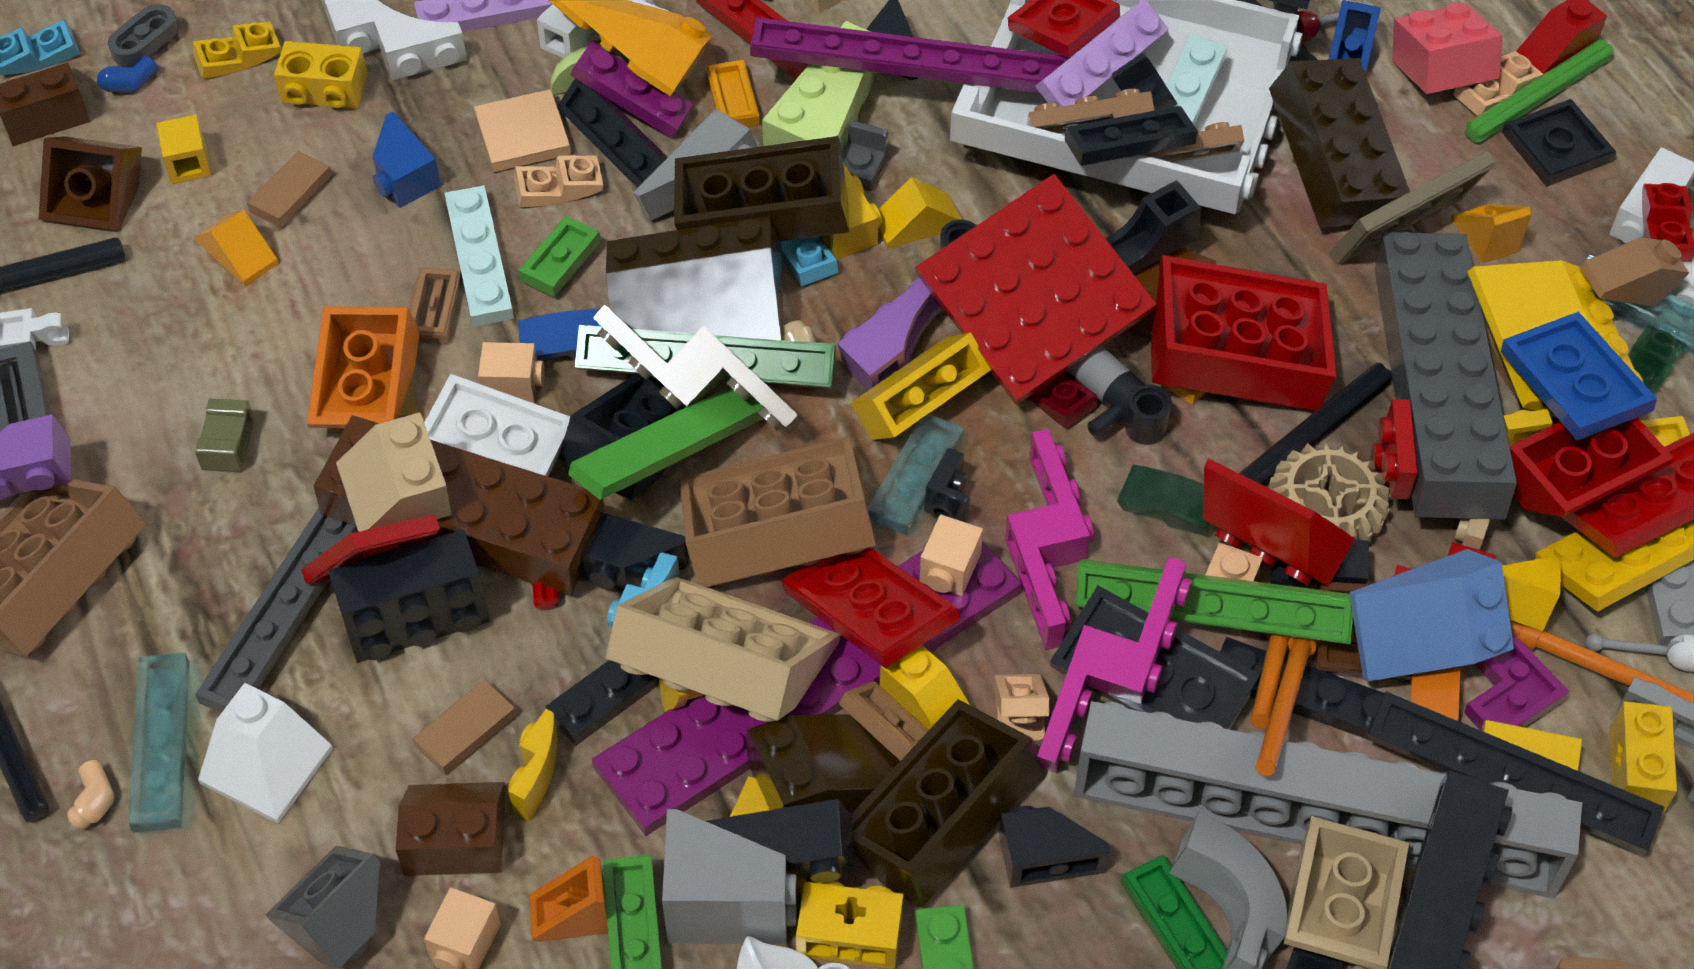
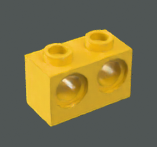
M284 41L273 76L281 103L358 109L368 72L362 47Z

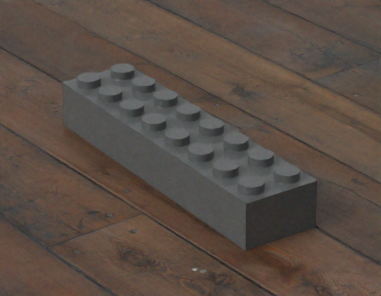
M1382 232L1374 268L1395 399L1410 400L1417 464V476L1411 491L1415 517L1506 519L1517 484L1482 309L1467 273L1473 267L1467 234Z

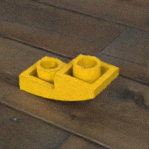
M270 21L232 25V37L193 41L192 53L202 79L232 74L263 63L281 53V46Z
M545 709L536 722H530L522 732L519 747L524 767L521 766L515 771L508 785L513 813L527 821L531 820L543 800L556 765L558 732L554 713L548 709Z

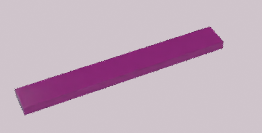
M758 17L755 20L750 45V56L1037 93L1040 92L1035 86L1069 59L1061 55Z

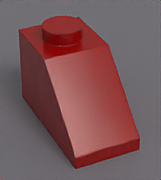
M1566 0L1548 12L1516 52L1528 58L1535 68L1545 74L1599 40L1607 15L1588 0Z

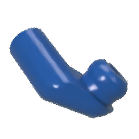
M143 56L133 67L108 66L97 75V83L102 89L110 92L134 93L158 71V66L153 59Z

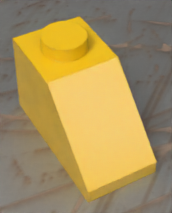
M923 645L886 669L880 666V687L928 730L931 729L957 699L970 705L948 667Z

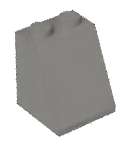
M667 809L662 904L668 943L743 944L745 939L750 936L767 944H787V926H797L796 874L786 873V855L678 809Z

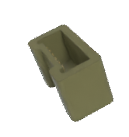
M208 399L204 426L195 448V454L201 470L242 471L254 424V416L248 400Z

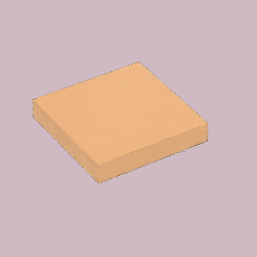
M551 89L474 106L477 123L493 172L554 159L558 155H571L570 144Z

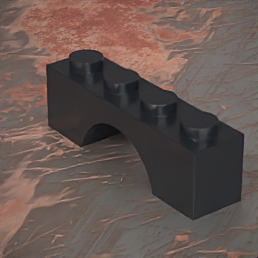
M1175 180L1142 198L1137 210L1129 221L1117 232L1107 237L1106 240L1134 274L1160 260L1162 255L1167 256L1197 240L1200 236L1201 207L1184 187Z

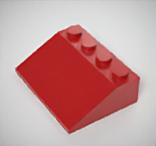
M1162 255L1159 267L1156 296L1157 306L1154 315L1151 344L1152 383L1315 411L1322 406L1336 378L1326 283Z

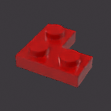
M1392 399L1387 417H1381L1379 420V443L1372 444L1370 461L1374 460L1375 469H1378V473H1382V479L1385 480L1384 486L1390 487L1391 498L1409 499L1417 476L1410 400Z

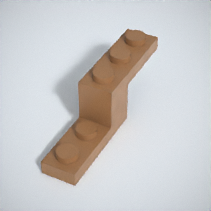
M1126 89L1116 93L1114 98L1099 100L1098 96H1085L1075 100L1073 105L1061 107L1055 102L1045 103L1034 108L1035 111L1029 112L1026 124L1027 126L1062 134L1066 132V127L1154 111L1151 91L1140 93L1139 89ZM1228 122L1214 123L1206 126L1205 131L1198 132L1196 144L1141 155L1175 163L1239 152L1245 141L1242 125L1230 127Z

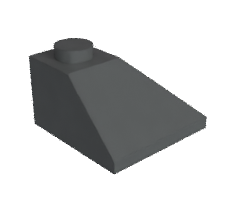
M335 846L266 916L320 963L340 969L342 966L354 962L364 952L366 948L365 942L375 933L380 861L372 853Z

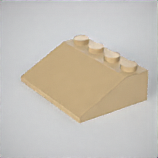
M675 576L617 605L605 658L621 664V669L628 673L636 675L650 674L663 679V684L669 688L676 690L691 689L705 694L706 700L713 704L721 706L735 705L749 710L748 714L757 720L772 722L778 721L796 708L838 645L841 635Z

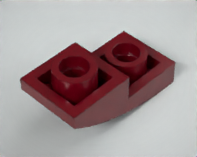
M1066 372L1028 397L1044 413L1065 429H1068L1098 407L1097 395L1067 376Z

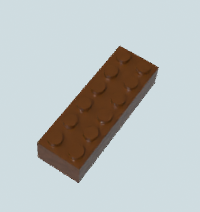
M354 415L351 416L313 486L321 515L356 526L336 462L379 423ZM431 440L447 486L451 515L437 519L440 530L430 539L464 529L476 565L532 583L541 582L546 587H554L557 591L572 595L584 569L582 554L602 512L604 513L603 499L599 500L583 487Z

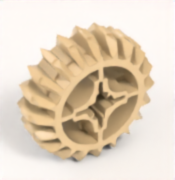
M1325 441L1319 447V450H1315L1308 443L1301 453L1292 450L1290 455L1287 456L1286 461H1280V464L1276 467L1274 477H1271L1269 489L1317 512L1358 540H1368L1370 542L1372 536H1377L1389 512V488L1384 486L1385 480L1382 479V473L1374 472V460L1362 462L1360 450L1352 455L1345 453L1343 444L1337 450L1329 449Z

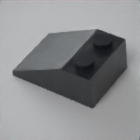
M634 374L570 416L559 459L571 465V462L687 406L683 404L679 409H676L659 393L664 385L658 379L650 376L646 380L640 374ZM667 467L616 492V494L632 500L653 485Z

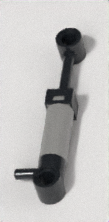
M953 220L946 223L940 231L939 251L976 225L965 220ZM1103 346L1067 370L1081 385L1097 395V399L1108 408L1088 423V431L1091 435L1099 437L1122 420L1125 423L1126 434L1136 443L1151 445L1160 442L1166 436L1172 407L1171 396L1159 386L1146 385Z

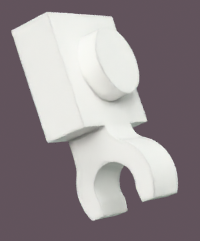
M32 308L0 313V350L32 342L36 351L37 341L51 346H62L69 343V328L62 327L61 313H48L36 317Z

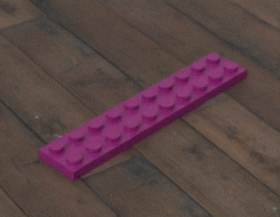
M983 541L981 555L963 596L951 592L942 593L933 590L957 607L961 620L923 644L930 652L1021 594L1022 583ZM924 550L898 565V567L919 580L920 559ZM818 617L808 622L810 624L836 632L834 629H832ZM841 635L838 645L796 708L784 717L790 715L836 714L843 709L839 702L846 691L872 681L880 685L881 665ZM706 695L688 699L684 707L668 710L593 757V768L644 835L647 836L666 824L667 809H678L684 812L748 771L750 768L747 759V729L768 722L751 717L748 714L749 710L735 705H716L706 700Z

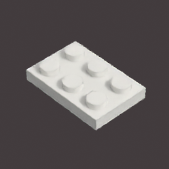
M450 374L424 423L430 440L549 477L561 452L570 416Z

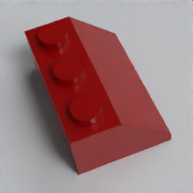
M1638 417L1580 440H1576L1560 421L1509 446L1517 482L1513 497L1524 510L1565 517L1671 464L1674 460L1670 452Z
M1209 458L1204 465L1203 519L1218 528L1215 537L1239 549L1242 542L1250 545L1252 549L1249 553L1262 557V562L1271 567L1274 566L1277 560L1286 564L1287 567L1284 573L1307 586L1312 578L1329 586L1354 542V537L1317 512Z

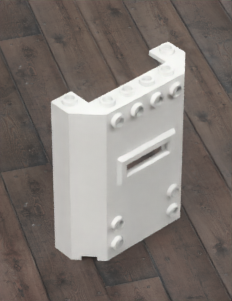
M1010 0L1009 7L991 47L1060 55L1009 31L1008 17L1029 1ZM1141 0L1112 1L1120 4V16H1122ZM1147 0L1169 30L1141 53L1147 55L1165 84H1167L1190 34L1228 46L1226 57L1194 126L1198 132L1205 131L1206 126L1218 122H1228L1230 127L1242 125L1245 141L1239 152L1177 162V164L1144 155H1137L1080 166L1064 140L1065 133L1058 134L1027 126L1029 112L1035 111L1034 108L1038 105L1048 103L1041 93L981 85L970 86L966 84L963 85L951 112L950 141L1150 193L1177 180L1198 205L1237 214L1241 210L1244 199L1248 200L1249 197L1252 198L1254 195L1259 174L1253 172L1255 167L1263 168L1269 146L1263 144L1264 139L1272 140L1278 117L1273 116L1274 111L1277 110L1269 88L1288 65L1290 56L1297 57L1303 33L1296 32L1299 15L1237 0ZM1111 76L1088 96H1098L1099 100L1114 98L1115 94L1121 90Z

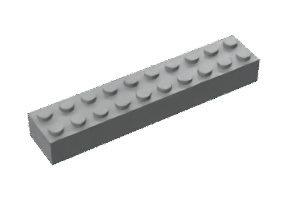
M1091 701L1073 797L1190 822L1193 821L1200 811L1237 832L1302 845L1311 816L1408 842L1409 847L1405 867L1415 869L1440 782L1447 772L1437 773L1418 769L1415 765L1407 762L1389 763L1374 760L1358 752L1340 753L1321 749L1310 742L1292 743L1284 741L1274 774L1262 776L1256 771L1255 765L1264 739V733H1244L1224 729L1213 722L1195 723L1176 719L1164 712L1147 713L1128 709L1116 702L1098 703ZM1492 783L1509 790L1505 805L1512 807V815L1504 836L1496 834L1491 853L1499 855L1494 876L1488 885L1555 898L1578 856L1582 802L1568 800L1557 793L1539 794L1517 789L1508 783Z

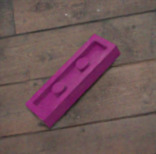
M591 41L574 65L570 75L673 138L690 112L693 103L675 92L670 97L632 72L627 67V62Z

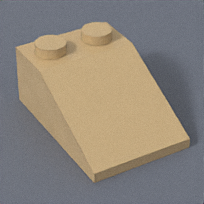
M1311 816L1300 848L1295 871L1284 944L1371 969H1387L1409 843Z

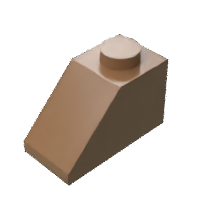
M1646 237L1637 238L1590 258L1579 266L1599 298L1656 307L1689 274V271L1680 259L1682 257L1680 250L1668 240Z

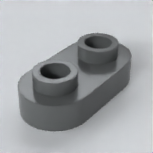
M151 5L141 10L117 29L108 39V47L113 60L123 66H134L143 56L150 57L178 32V23L174 11L166 5Z

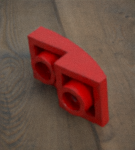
M1644 183L1642 189V212L1645 237L1670 241L1680 250L1682 255L1681 261L1692 262L1694 240L1689 221L1693 209L1686 186H1678L1673 183Z

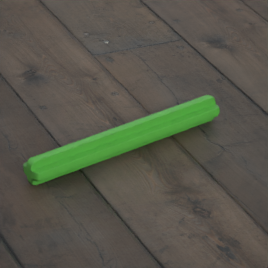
M1605 39L1595 41L1467 122V129L1464 131L1465 136L1470 138L1473 143L1482 142L1502 129L1506 122L1521 117L1610 60L1611 53L1614 51L1613 46L1608 44Z

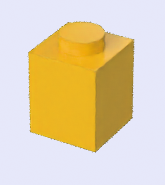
M196 114L156 122L162 158L171 184L212 176L205 140Z

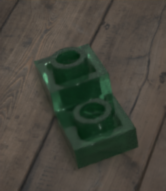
M1648 325L1632 346L1628 355L1634 369L1642 377L1645 386L1655 396L1684 352L1687 343L1675 338L1667 331Z
M1132 465L1117 500L1123 511L1159 516L1163 518L1169 527L1208 533L1211 524L1203 519V483L1163 470Z

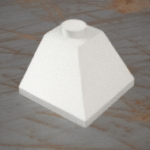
M244 683L216 719L198 781L201 785L279 824L332 752L333 747L283 701Z

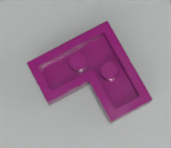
M1513 632L1514 649L1475 664L1495 685L1467 703L1464 710L1467 717L1481 731L1485 720L1526 727L1565 701L1569 690Z

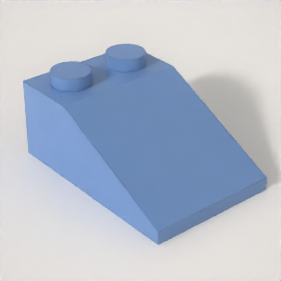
M1469 549L1349 592L1363 679L1367 681L1476 664L1514 649L1502 562Z

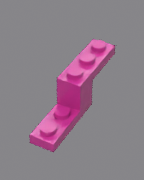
M1049 429L1032 432L1029 453L1031 465L1047 506L1008 514L1005 532V542L1019 580L1022 583L1024 594L1045 651L1059 648L1064 640L1065 628L1070 627L1071 624L1065 601H1058L1054 591L1056 589V578L1053 568L1076 563L1081 559H1087L1089 542L1094 540L1092 522L1088 515L1082 516L1078 506L1080 504V495L1074 479L1068 480L1065 473L1066 458L1063 448L1060 444H1054Z
M1168 557L1139 642L1086 625L1083 626L1037 755L1040 768L1057 773L1061 760L1069 763L1078 735L1071 733L1077 716L1085 718L1093 695V691L1087 690V686L1139 704L1142 703L1146 691L1154 693L1162 671V666L1155 664L1160 648L1169 650L1177 627V623L1170 621L1175 605L1184 607L1192 584V580L1185 578L1186 562Z

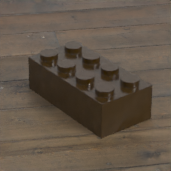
M1360 58L1290 61L1270 86L1269 91L1319 228L1354 225L1360 218L1409 193L1410 189Z

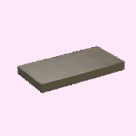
M1487 150L1360 218L1329 252L1336 265H1341L1380 244L1382 232H1402L1463 199L1495 166L1496 161Z

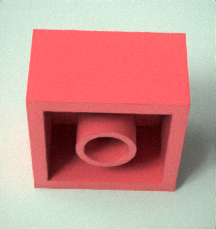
M1451 3L1445 8L1433 11L1418 10L1411 12L1409 16L1394 19L1392 61L1426 94L1499 79L1503 35L1468 4Z

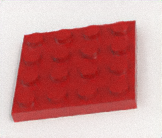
M1055 174L915 267V273L962 334L972 333L979 346L978 350L991 369L990 372L1016 405L1155 311L1157 306L1156 302Z

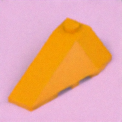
M548 0L580 28L586 30L594 29L600 34L602 40L600 45L609 52L614 50L620 51L630 60L627 67L632 72L670 97L692 73L713 36L705 31V27L701 22L692 17H683L677 13L629 0Z

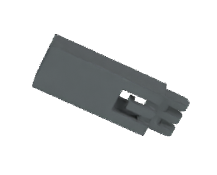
M32 342L0 350V364L8 363L0 366V432L9 424L50 415L40 362Z

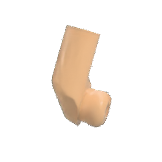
M98 760L85 762L78 769L85 789L75 799L74 805L69 808L67 813L69 822L78 829H86L91 823L98 822L114 802V792L103 766Z

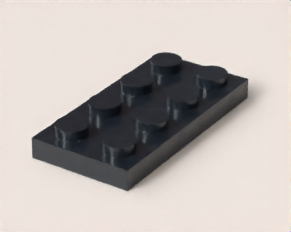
M1097 585L1050 661L1051 667L1065 675L1067 674L1084 625L1139 642L1149 613ZM1176 628L1169 650L1161 647L1155 663L1162 666L1157 687L1154 693L1145 692L1141 704L1091 687L1088 688L1113 702L1124 705L1128 709L1147 713L1164 712L1176 719L1195 723L1213 722L1224 729L1231 730L1258 685L1261 674Z

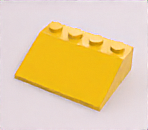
M1558 260L1473 266L1467 271L1523 408L1533 411L1548 409L1550 416L1556 417L1501 353L1503 339L1578 311L1643 382L1642 377L1634 369L1627 354L1629 351L1628 345L1619 336L1615 327L1611 308L1603 299L1598 297L1579 266Z

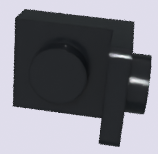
M1141 53L1111 75L1121 91L1126 89H1139L1140 93L1151 91L1154 110L1171 108L1178 104L1145 53Z
M949 447L926 485L924 511L930 513L937 520L941 514L966 523L968 520L970 497L961 493L967 480V473L962 472L964 453Z

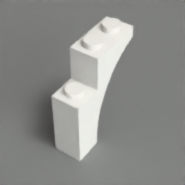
M321 0L337 45L362 47L363 53L380 49L392 80L467 61L463 34L458 22H435L417 19L397 12L379 0Z
M1661 147L1620 206L1609 235L1624 243L1645 237L1642 212V189L1644 183H1673L1678 186H1686L1688 191L1694 177V162ZM1693 256L1692 262L1682 261L1689 274L1662 302L1694 317Z

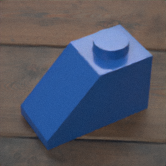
M1342 0L1329 59L1360 58L1366 74L1381 7Z
M393 111L386 114L373 154L376 174L373 175V181L383 197L390 196L397 206L401 208L439 188L441 182L435 157Z

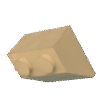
M421 412L376 424L336 462L358 532L434 514L437 519L451 515L447 486Z

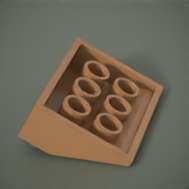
M850 436L679 478L686 546L697 583L701 586L723 587L729 585L734 580L755 575L768 576L779 569L799 564L804 566L812 565L823 558L839 554H857L865 548L876 546Z
M71 479V482L54 485L46 490H32L21 493L1 514L0 651L27 657L29 653L37 650L45 642L46 635L58 621L68 616L75 609L77 600L86 590L104 577L106 568L115 558L133 545L136 535L144 528L146 523L116 487Z

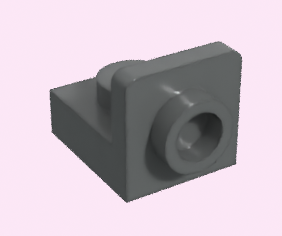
M851 121L848 126V142L842 152V160L850 174L858 176L863 189L872 191L888 158V131L874 125Z

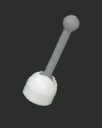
M1597 633L1588 635L1585 640L1586 647L1594 652L1600 651L1602 648L1662 654L1667 655L1669 662L1675 668L1694 672V635L1692 634L1678 635L1671 639L1667 646L1603 639Z

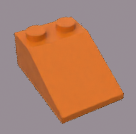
M323 306L307 417V426L309 428H345L352 415L379 424L399 418L415 370L420 332L408 307Z

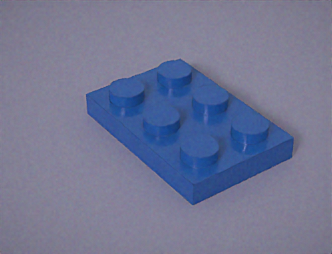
M1579 311L1503 339L1501 353L1576 440L1654 411L1657 401L1655 395Z

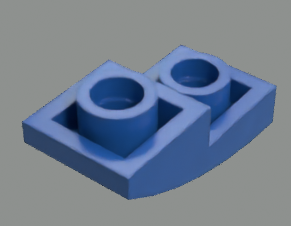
M600 309L565 311L518 320L520 343H534L537 361H546L566 355L575 360L579 325L602 327L593 318Z

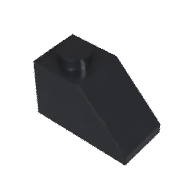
M602 512L582 554L585 579L603 589L615 588L624 591L627 584L641 587L646 569L654 567L660 553L677 556L679 571L683 570L689 562L685 536Z
M1020 806L1010 810L1008 813L1001 814L999 840L1010 888L1106 873L1110 853L1108 843L1051 807L1034 808L1033 806Z

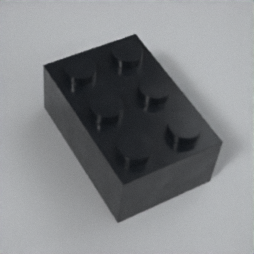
M464 529L328 570L357 663L366 660H379L392 652L411 646H424L437 638L456 632H469L476 629L479 625L490 622L479 571Z

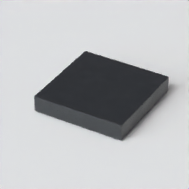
M1572 99L1506 122L1502 130V134L1546 187L1614 161L1617 153Z

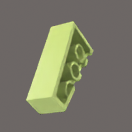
M845 21L840 27L868 31L848 21ZM809 64L763 118V146L838 136L842 153L848 140V126L851 121H858V113L862 104H865L877 72Z

